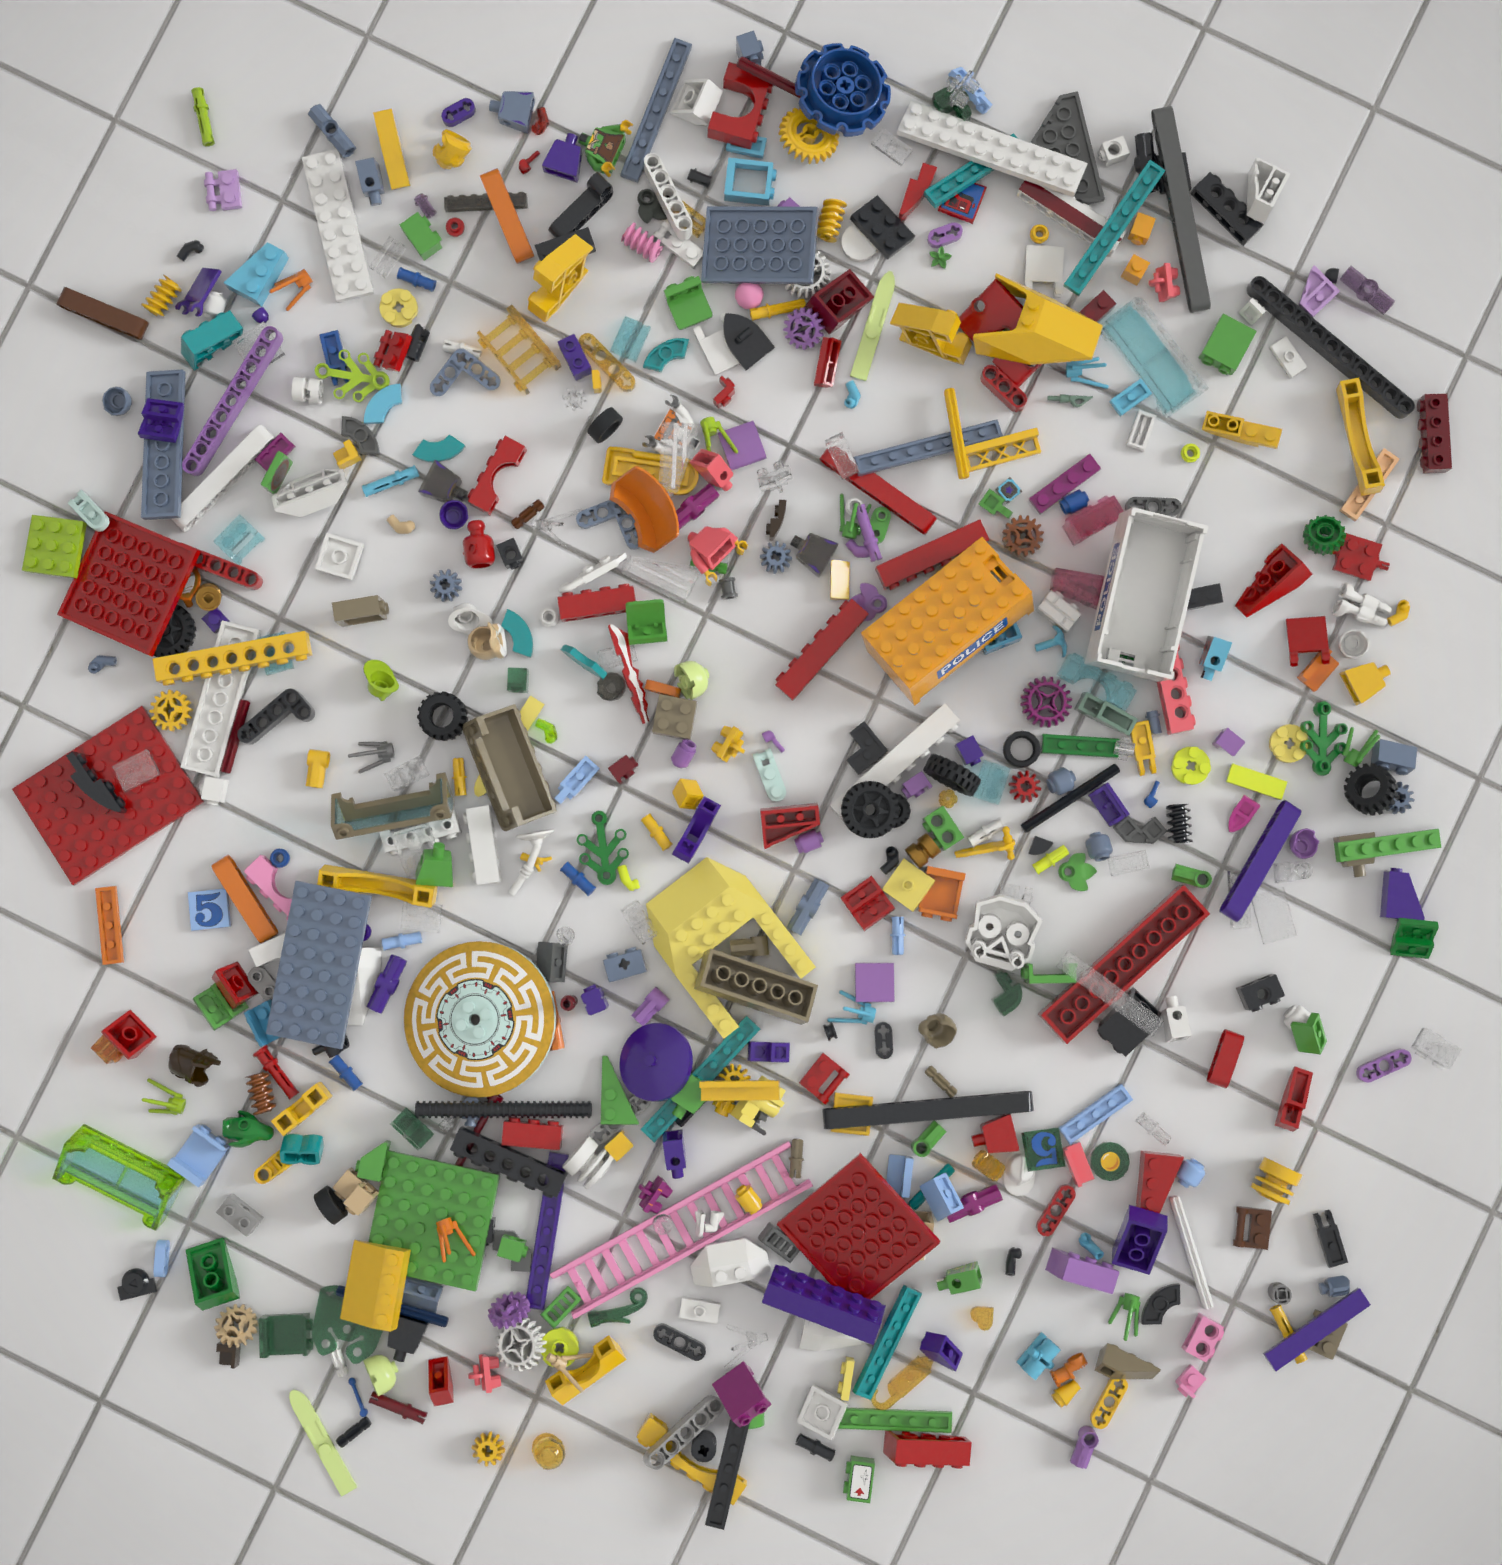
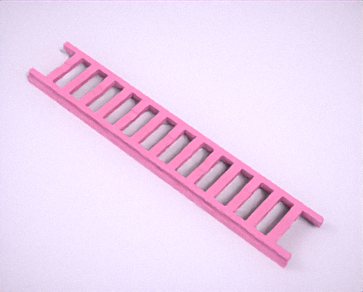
M790 1142L783 1143L551 1272L550 1276L553 1279L568 1272L584 1302L583 1305L571 1311L573 1319L811 1188L813 1185L810 1179L795 1186L778 1155L791 1148ZM771 1158L788 1188V1191L778 1195L762 1166V1163ZM755 1168L771 1200L762 1204L763 1206L752 1215L749 1212L744 1214L728 1182L738 1177L742 1185L751 1186L745 1173ZM721 1187L737 1219L727 1223L723 1216L719 1222L721 1228L717 1229L714 1233H705L703 1231V1238L693 1242L677 1210L687 1205L696 1222L695 1211L698 1208L694 1201L704 1196L711 1211H721L711 1194L713 1190ZM670 1215L687 1246L678 1252L660 1222L661 1219ZM652 1224L669 1254V1257L662 1261H659L643 1229ZM634 1234L638 1237L653 1265L644 1271L626 1240ZM618 1243L635 1273V1276L628 1280H625L609 1248ZM602 1253L619 1284L610 1290L592 1259ZM584 1262L601 1292V1295L591 1299L575 1267Z

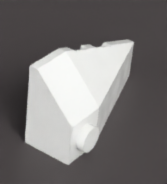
M381 947L362 948L347 1026L364 1025L369 1009L367 1004L373 994L374 986L382 967Z

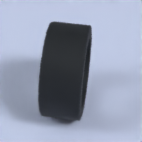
M607 408L591 423L587 433L597 443H601L617 430L623 421V417L614 408Z
M1028 731L1014 732L1007 737L1003 745L1004 757L1014 767L1023 768L1030 766L1040 755L1041 747L1039 740ZM1025 738L1032 744L1033 752L1027 760H1017L1011 754V744L1016 739Z
M325 1186L314 1194V1201L318 1209L331 1224L335 1225L348 1215L343 1201L330 1186Z

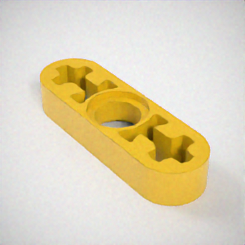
M1109 1379L1090 1415L1091 1423L1097 1429H1104L1108 1426L1127 1391L1128 1383L1126 1379ZM1121 1380L1123 1386L1117 1387L1115 1392L1118 1394V1396L1116 1397L1115 1394L1109 1392V1390L1111 1389L1114 1392L1116 1388L1114 1382H1119ZM1108 1396L1114 1398V1404L1111 1407L1104 1405V1399ZM1100 1407H1102V1408L1105 1410L1104 1413H1103V1415H1102L1104 1421H1103V1422L1099 1421V1422L1097 1423V1420L1095 1419V1417H1096V1416H1098V1417L1101 1416V1414H1102L1103 1411L1100 1409Z

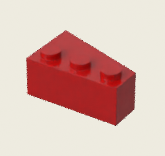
M817 803L760 809L764 849L820 825Z
M1141 1151L1136 1207L1156 1213L1161 1212L1184 1159L1183 1156L1179 1154Z

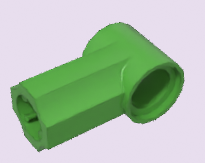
M1175 864L1171 880L1198 888H1206L1211 884L1212 877L1207 871ZM1200 874L1206 876V883L1204 885H1200L1197 881V877Z
M933 1120L922 1134L912 1142V1152L919 1157L927 1156L947 1131ZM923 1142L926 1146L925 1150L918 1153L916 1146L918 1143Z

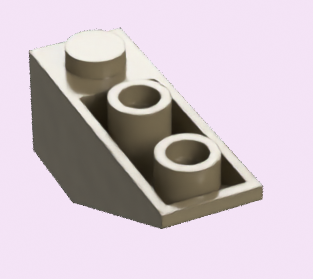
M1109 1343L1100 1350L1095 1367L1096 1372L1111 1379H1153L1161 1370L1152 1363L1146 1362L1136 1357V1355L1127 1353L1119 1349L1118 1346Z

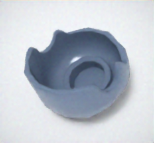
M109 388L103 395L104 410L111 415H124L130 410L132 405L131 396L123 388Z

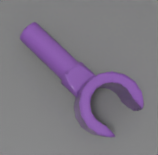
M768 730L762 733L766 743L772 740L781 753L785 751L772 731Z

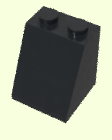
M1132 987L1099 1023L1097 1031L1102 1039L1108 1040L1117 1053H1122L1126 1057L1158 1027L1162 1013Z

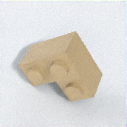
M349 1168L333 1186V1189L340 1199H346L343 1203L346 1205V1210L352 1215L356 1214L359 1216L376 1199L379 1191L366 1179L358 1178V1173L353 1168Z

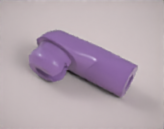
M850 539L845 544L855 557H870L867 547L858 546L853 539Z

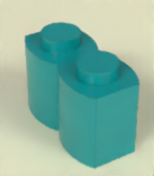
M299 1134L285 1135L280 1149L281 1162L284 1164H319L324 1148L323 1137L315 1134L305 1136Z

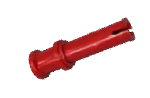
M268 1045L263 1046L253 1054V1057H257L263 1065L262 1069L271 1074L289 1100L299 1093L277 1064L278 1059L274 1058L270 1053Z

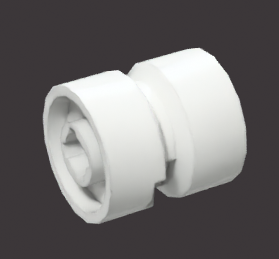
M306 377L293 378L292 399L294 402H306L308 400L310 403H322L324 394L322 379L310 378L308 381Z

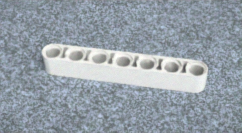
M262 425L257 426L181 503V518H172L171 520L183 532L190 530L256 463L254 459L275 437Z

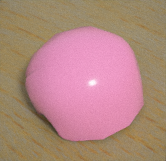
M742 283L738 285L735 291V299L738 305L744 309L758 307L764 296L760 284Z

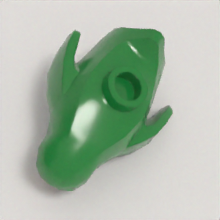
M239 1110L237 1112L244 1117H227L223 1120L222 1135L224 1138L237 1141L228 1143L231 1147L243 1148L256 1141H268L274 1135V1129L271 1126L262 1123L254 1115L246 1111Z

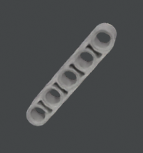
M710 1395L696 1405L645 1452L643 1456L645 1465L658 1470L668 1463L723 1412L724 1405L720 1398ZM715 1400L717 1406L714 1410H711L710 1403ZM701 1413L702 1421L697 1424L695 1418ZM686 1427L687 1434L681 1437V1429ZM671 1440L673 1446L671 1450L667 1451L666 1443ZM657 1454V1462L651 1464V1457Z

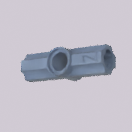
M321 104L310 108L308 112L309 117L323 132L327 140L333 144L343 158L351 156L356 146L342 131L337 122L332 119ZM330 129H336L335 132L328 133Z
M817 878L814 879L806 895H803L796 907V912L787 926L788 929L800 936L802 935L810 919H813L821 905L820 902L829 888L828 884Z

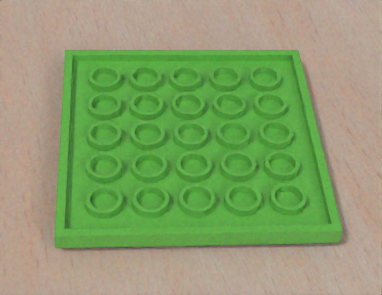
M391 1150L387 1151L369 1242L410 1249L411 1253L406 1275L408 1277L477 1291L500 1174ZM451 1217L452 1222L457 1221L459 1229L476 1255H471L455 1229H453L454 1233L447 1236L451 1254H447L445 1247L446 1262L444 1263L442 1261L436 1222Z

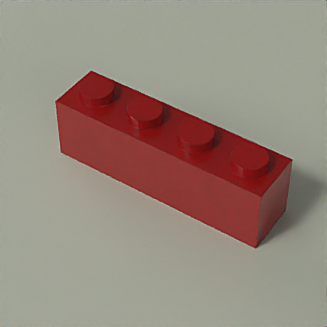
M620 584L618 588L611 589L610 586L601 587L599 591L594 592L591 589L580 591L581 594L574 595L573 592L562 593L561 597H557L562 622L626 613L625 604L636 601L634 587L629 584Z

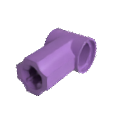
M655 987L631 1016L644 1026L670 999Z
M1083 1426L1078 1431V1440L1070 1459L1072 1464L1082 1469H1087L1093 1450L1099 1442L1098 1436L1091 1426ZM1087 1434L1093 1435L1092 1439L1088 1441L1084 1440V1437Z

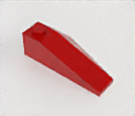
M1282 543L1267 556L1264 561V567L1260 572L1257 571L1254 576L1256 579L1251 586L1246 588L1235 605L1246 618L1297 589L1313 575L1307 566Z

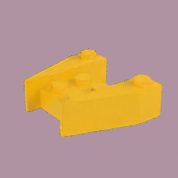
M575 234L542 261L539 260L533 268V279L542 287L537 292L534 291L530 294L528 310L546 323L587 274L588 269L584 267L585 261L593 247Z
M898 303L890 324L901 328L900 341L948 361L964 365L972 343L968 335L961 332L956 334L961 324L956 312L949 309L944 311Z

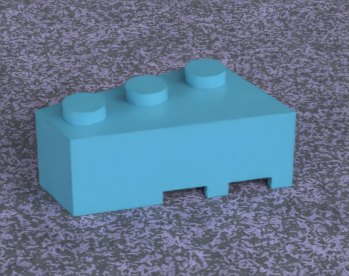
M267 242L223 283L229 290L262 307L269 295V290L273 288L289 257L283 250Z

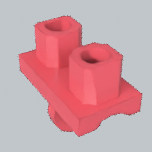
M1164 263L1163 266L1155 269L1156 273H1153L1154 279L1149 281V286L1155 287V292H1158L1159 302H1165L1170 298L1180 295V287L1172 284V280L1178 277V269L1171 267L1170 263Z
M479 1354L480 1371L478 1364L473 1365V1372L468 1374V1378L474 1379L476 1386L482 1383V1390L486 1391V1393H491L492 1389L501 1386L499 1374L490 1376V1369L499 1368V1358L497 1356Z

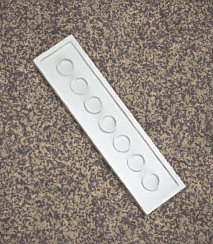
M337 149L302 157L336 301L339 303L374 294L340 153Z
M222 620L215 647L259 639L260 630ZM255 651L249 653V660H253ZM236 654L229 658L230 664L235 663L237 660ZM213 658L211 660V667H215L218 664V659ZM239 669L232 670L231 674L220 675V673L212 674L213 677L205 679L180 768L220 777V768L249 671L239 672Z

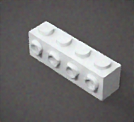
M453 809L452 817L448 819L380 831L379 833L385 853H391V856L403 853L402 849L405 848L410 850L421 848L420 844L428 842V845L439 842L440 838L446 837L447 840L457 838V834L462 833L457 812Z

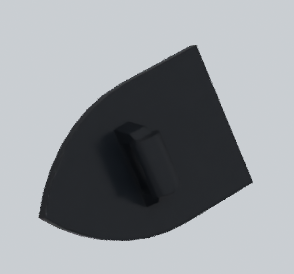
M725 313L723 332L727 346L742 367L748 370L775 347L760 327L752 320L738 314Z

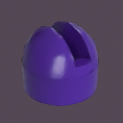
M261 307L252 314V318L257 323L264 324L268 321L269 315L265 308Z

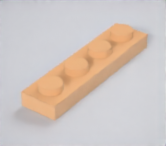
M1383 448L1376 459L1381 467L1385 481L1399 461V458ZM1357 484L1339 511L1353 521H1356L1375 494L1361 496L1359 485Z

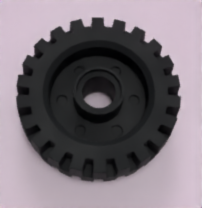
M176 605L167 625L170 628L169 633L162 635L153 656L164 657L184 653L189 650V646L193 645V638L195 639L196 634H194L196 631L195 621L191 614L180 605Z
M931 754L923 768V771L934 780L966 796L973 797L981 783V779L975 773L941 755Z
M864 781L854 785L846 792L842 800L841 815L845 825L851 832L863 838H878L892 830L899 817L898 800L895 794L886 785L876 781ZM869 804H872L875 808L872 815H867L865 812V808Z

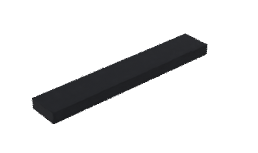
M731 1418L705 1521L706 1526L722 1530L725 1528L749 1424L739 1428Z

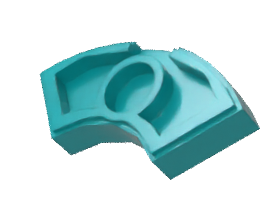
M669 339L653 348L646 357L643 368L662 372L668 362L675 359H685L689 339Z
M449 434L444 440L439 442H428L423 439L412 455L419 460L436 463V461L441 462L454 458L466 446Z
M507 609L501 626L512 636V651L531 658L533 638L530 629L518 614Z
M564 644L560 649L590 673L602 679L606 677L607 672L601 666L580 653L575 647Z

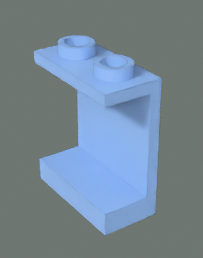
M198 1124L192 1128L193 1132L176 1157L171 1158L167 1166L197 1187L204 1185L230 1148L226 1144V1139L219 1135L216 1137L211 1133L212 1130L204 1124Z

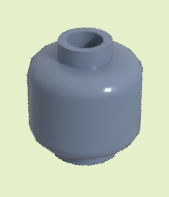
M1061 767L1048 774L1046 784L1051 793L1062 795L1074 788L1076 777L1073 771Z
M1101 832L1090 834V838L1085 842L1089 857L1095 859L1096 862L1110 858L1113 848L1109 836L1101 834Z

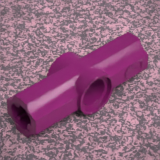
M710 483L694 496L688 497L680 505V508L676 510L679 530L691 520L697 519L705 511L706 507L720 497L717 490Z
M997 1184L986 1187L978 1192L972 1191L963 1195L960 1201L964 1208L947 1216L949 1223L967 1215L978 1214L986 1207L1002 1201L1003 1198Z

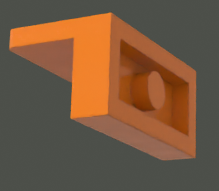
M1318 652L1297 678L1315 692L1336 669L1339 662L1330 656V664L1324 665L1321 661V652Z

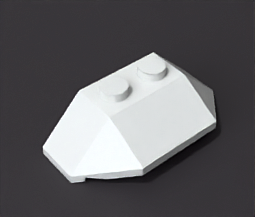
M322 469L288 482L271 496L276 512L303 517L335 505L347 486L346 476L343 469Z
M746 1238L706 1245L692 1262L691 1271L694 1285L717 1287L753 1280L770 1271L767 1250Z

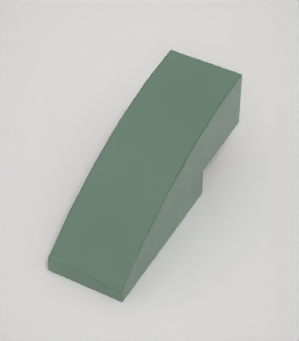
M1088 692L1082 693L1074 710L1127 736H1130L1138 721L1136 717L1107 701H1102Z

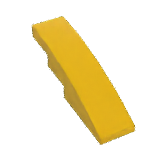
M392 108L373 112L391 190L410 186Z

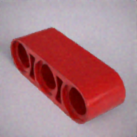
M987 365L984 367L980 377L982 384L1011 411H1021L1027 402L1026 394L996 366ZM991 372L995 378L988 379L985 373ZM1000 385H1005V386H1007L1008 391H1007V392H1002V391L999 389V386H1000ZM1019 398L1022 404H1014L1013 399Z
M1224 1029L1207 1075L1208 1083L1225 1089L1228 1087L1243 1046L1244 1035Z

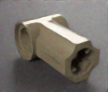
M767 936L730 940L731 956L752 955L753 957L769 955Z

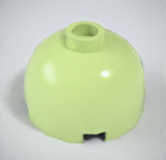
M687 661L675 665L674 676L679 678L680 683H677V686L682 689V695L690 700L701 696L708 687V670L695 661Z
M374 1355L363 1360L377 1396L390 1391L396 1382L395 1373L399 1372L395 1362H390L383 1355Z

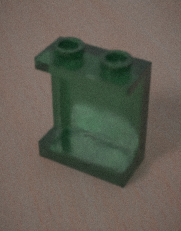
M310 1313L262 1315L259 1318L260 1358H268L270 1355L293 1354L307 1356L314 1346L313 1338H310V1330L313 1329V1319L310 1318Z

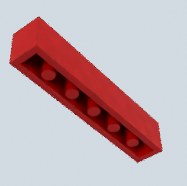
M979 519L876 566L875 571L884 590L889 588L891 591L900 587L899 583L905 580L909 583L917 579V575L923 572L925 575L935 570L934 567L938 565L946 566L952 559L960 555L981 537L987 543L990 539Z
M853 599L849 602L845 600L839 607L841 611L837 616L833 614L827 620L828 626L824 630L820 629L814 635V642L811 645L807 643L801 650L803 654L798 659L795 657L789 663L790 669L786 673L781 672L775 679L777 681L775 686L792 701L869 616V613Z

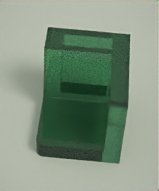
M508 668L507 691L512 693H528L529 670L527 668Z

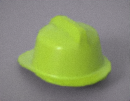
M369 660L364 664L363 670L368 681L367 688L373 696L378 697L380 701H384L393 692L398 690V681L386 663L380 660Z

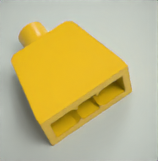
M1371 662L1345 670L1339 674L1355 705H1359L1386 686L1383 678L1391 675V672L1387 665L1377 668L1376 664Z

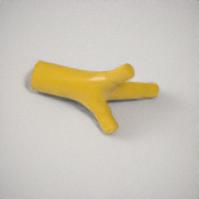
M522 852L520 859L527 862L530 855ZM537 857L534 864L537 871H541L539 865L552 860V857Z

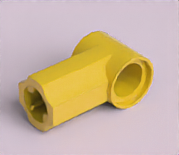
M309 750L307 755L308 773L306 786L323 788L325 772L330 762V752Z

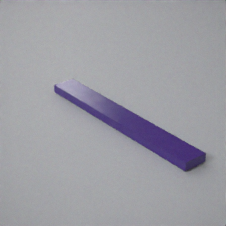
M550 1151L548 1164L565 1171L562 1166L569 1158V1154ZM545 1176L544 1184H547L549 1182V1179L547 1176ZM564 1184L557 1198L554 1196L549 1198L542 1195L526 1295L531 1305L529 1308L544 1310Z

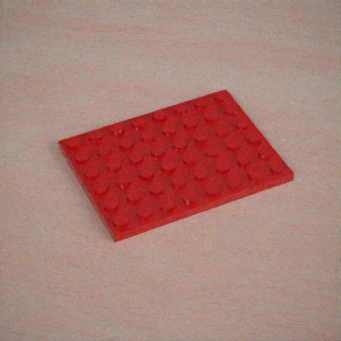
M140 706L72 750L85 756L88 761L86 764L89 769L95 771L98 776L97 780H109L114 785L115 794L117 797L120 796L126 803V806H124L127 810L126 813L110 810L85 794L70 776L76 770L66 757L67 754L12 788L72 885L80 883L204 803L185 770L180 768V762L154 721L151 720L144 706Z

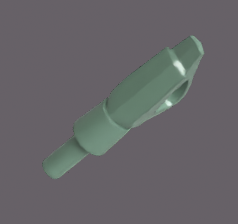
M1065 394L1047 396L1049 401H1059V403L1070 402L1076 408L1093 398V396ZM1081 400L1083 402L1080 404H1076L1075 401Z

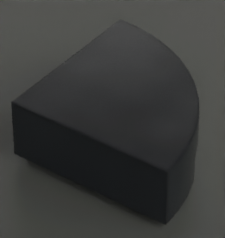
M1034 836L1028 854H1043L1050 849L1053 842Z

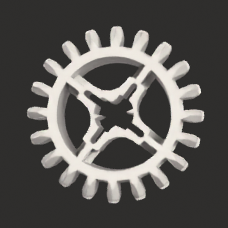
M820 251L815 253L816 265H814V276L821 272L820 279L815 284H805L806 286L787 284L785 290L792 289V296L797 292L799 299L804 294L807 300L809 294L813 296L827 285L826 282H830L828 275L831 274V270L827 269L830 264L825 262V256L819 258Z
M529 1318L522 1319L523 1323L517 1322L516 1327L509 1326L507 1330L503 1326V1328L498 1330L500 1336L495 1338L499 1341L494 1346L499 1348V1352L496 1355H501L500 1362L506 1361L505 1367L509 1368L512 1366V1371L519 1369V1372H523L525 1369H532L533 1366L539 1364L538 1360L544 1358L541 1353L546 1352V1349L542 1347V1345L547 1343V1341L542 1340L545 1333H540L541 1326L535 1327L536 1321L530 1322ZM520 1329L527 1332L530 1337L525 1336L524 1332ZM524 1341H526V1343L522 1344L521 1347H520V1346L515 1347L516 1345L519 1344V1342H524ZM512 1352H515L518 1355V1358L514 1356Z

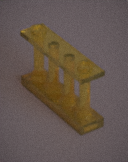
M511 304L506 308L508 313L507 319L486 336L479 330L477 332L479 337L477 341L483 349L488 348L515 380L513 384L518 391H524L527 395L530 392L526 385L547 368L553 367L557 371L562 366L557 357ZM517 324L520 328L519 333L496 351L490 342L508 327ZM528 338L532 342L531 348L508 365L502 356L523 339L526 340ZM541 353L544 356L543 362L520 379L514 371L534 354Z

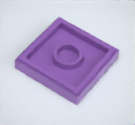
M855 963V1002H895L894 963Z

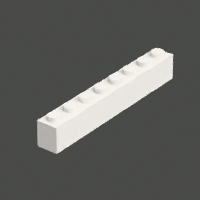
M944 703L851 787L864 781H876L886 786L891 782L894 785L902 778L899 775L904 770L910 771L916 765L914 761L918 757L923 759L930 753L928 749L933 744L937 747L944 740L942 736L945 733L949 732L951 734L959 727L957 723L960 719ZM848 790L830 805L831 809L842 821L841 805L843 797H845Z

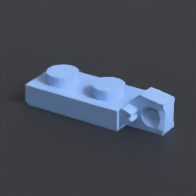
M963 67L951 70L948 75L952 79L953 84L964 92L965 97L976 105V109L981 114L987 113L992 103L984 96L986 93Z
M585 756L560 783L558 787L560 793L554 799L559 804L567 797L571 800L593 778L600 768Z

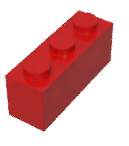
M511 1117L503 1122L501 1145L560 1150L562 1147L563 1125H560L559 1121L548 1120L547 1123H540L539 1119H528V1122L520 1121L521 1118Z

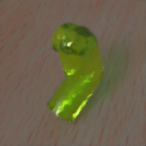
M538 718L535 727L544 730L547 743H554L558 736L555 726Z

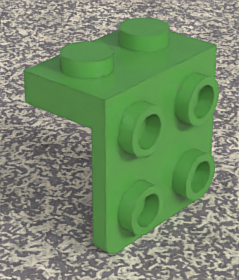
M690 276L684 279V282L671 284L664 290V297L679 330L712 318L713 314L703 292L699 276L695 278Z
M664 600L633 601L625 604L629 645L667 641Z

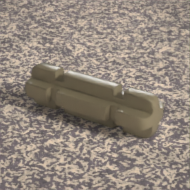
M929 1066L925 1070V1074L932 1078V1081L943 1091L945 1090V1093L950 1098L956 1095L957 1089L953 1085L951 1086V1083L940 1073H937L933 1066Z

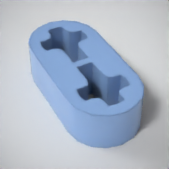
M158 1240L156 1243L154 1277H166L170 1252L169 1240Z

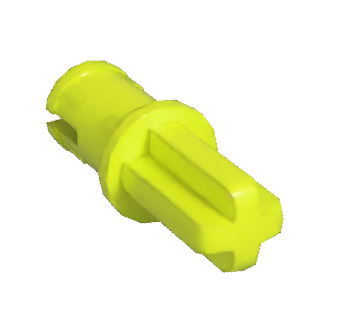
M1062 845L1053 852L1046 853L1045 857L1032 864V866L1039 875L1069 855V851Z

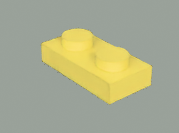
M847 1356L845 1362L841 1363L840 1374H843V1380L838 1382L837 1389L841 1400L849 1401L855 1363L853 1357Z

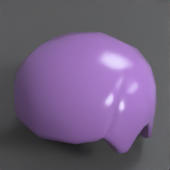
M1308 828L1298 830L1290 837L1289 846L1296 857L1307 859L1313 857L1317 852L1319 840L1315 837L1314 830Z

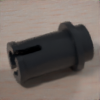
M696 168L690 169L687 177L690 183L695 182L706 188L709 187L712 176L701 173Z

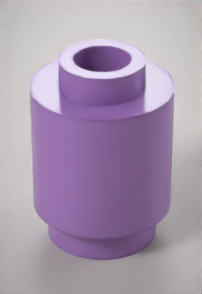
M683 739L682 742H679L671 756L674 766L678 768L688 767L696 753V744L688 739Z
M815 829L801 834L798 838L794 839L799 853H808L822 847L821 843L824 842L821 832H816Z

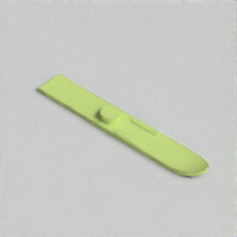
M891 271L884 274L877 286L850 377L864 381L867 380L894 292L895 278Z
M292 1390L289 1394L291 1406L342 1497L357 1488L308 1398L302 1392Z

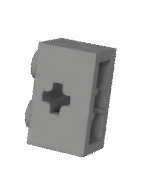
M235 1194L227 1197L216 1212L246 1237L256 1229L264 1218Z

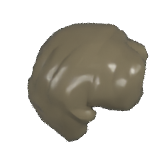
M943 1013L929 1015L926 1020L922 1021L919 1024L918 1031L923 1035L928 1044L937 1049L945 1047L953 1041L957 1033V1027L950 1017Z

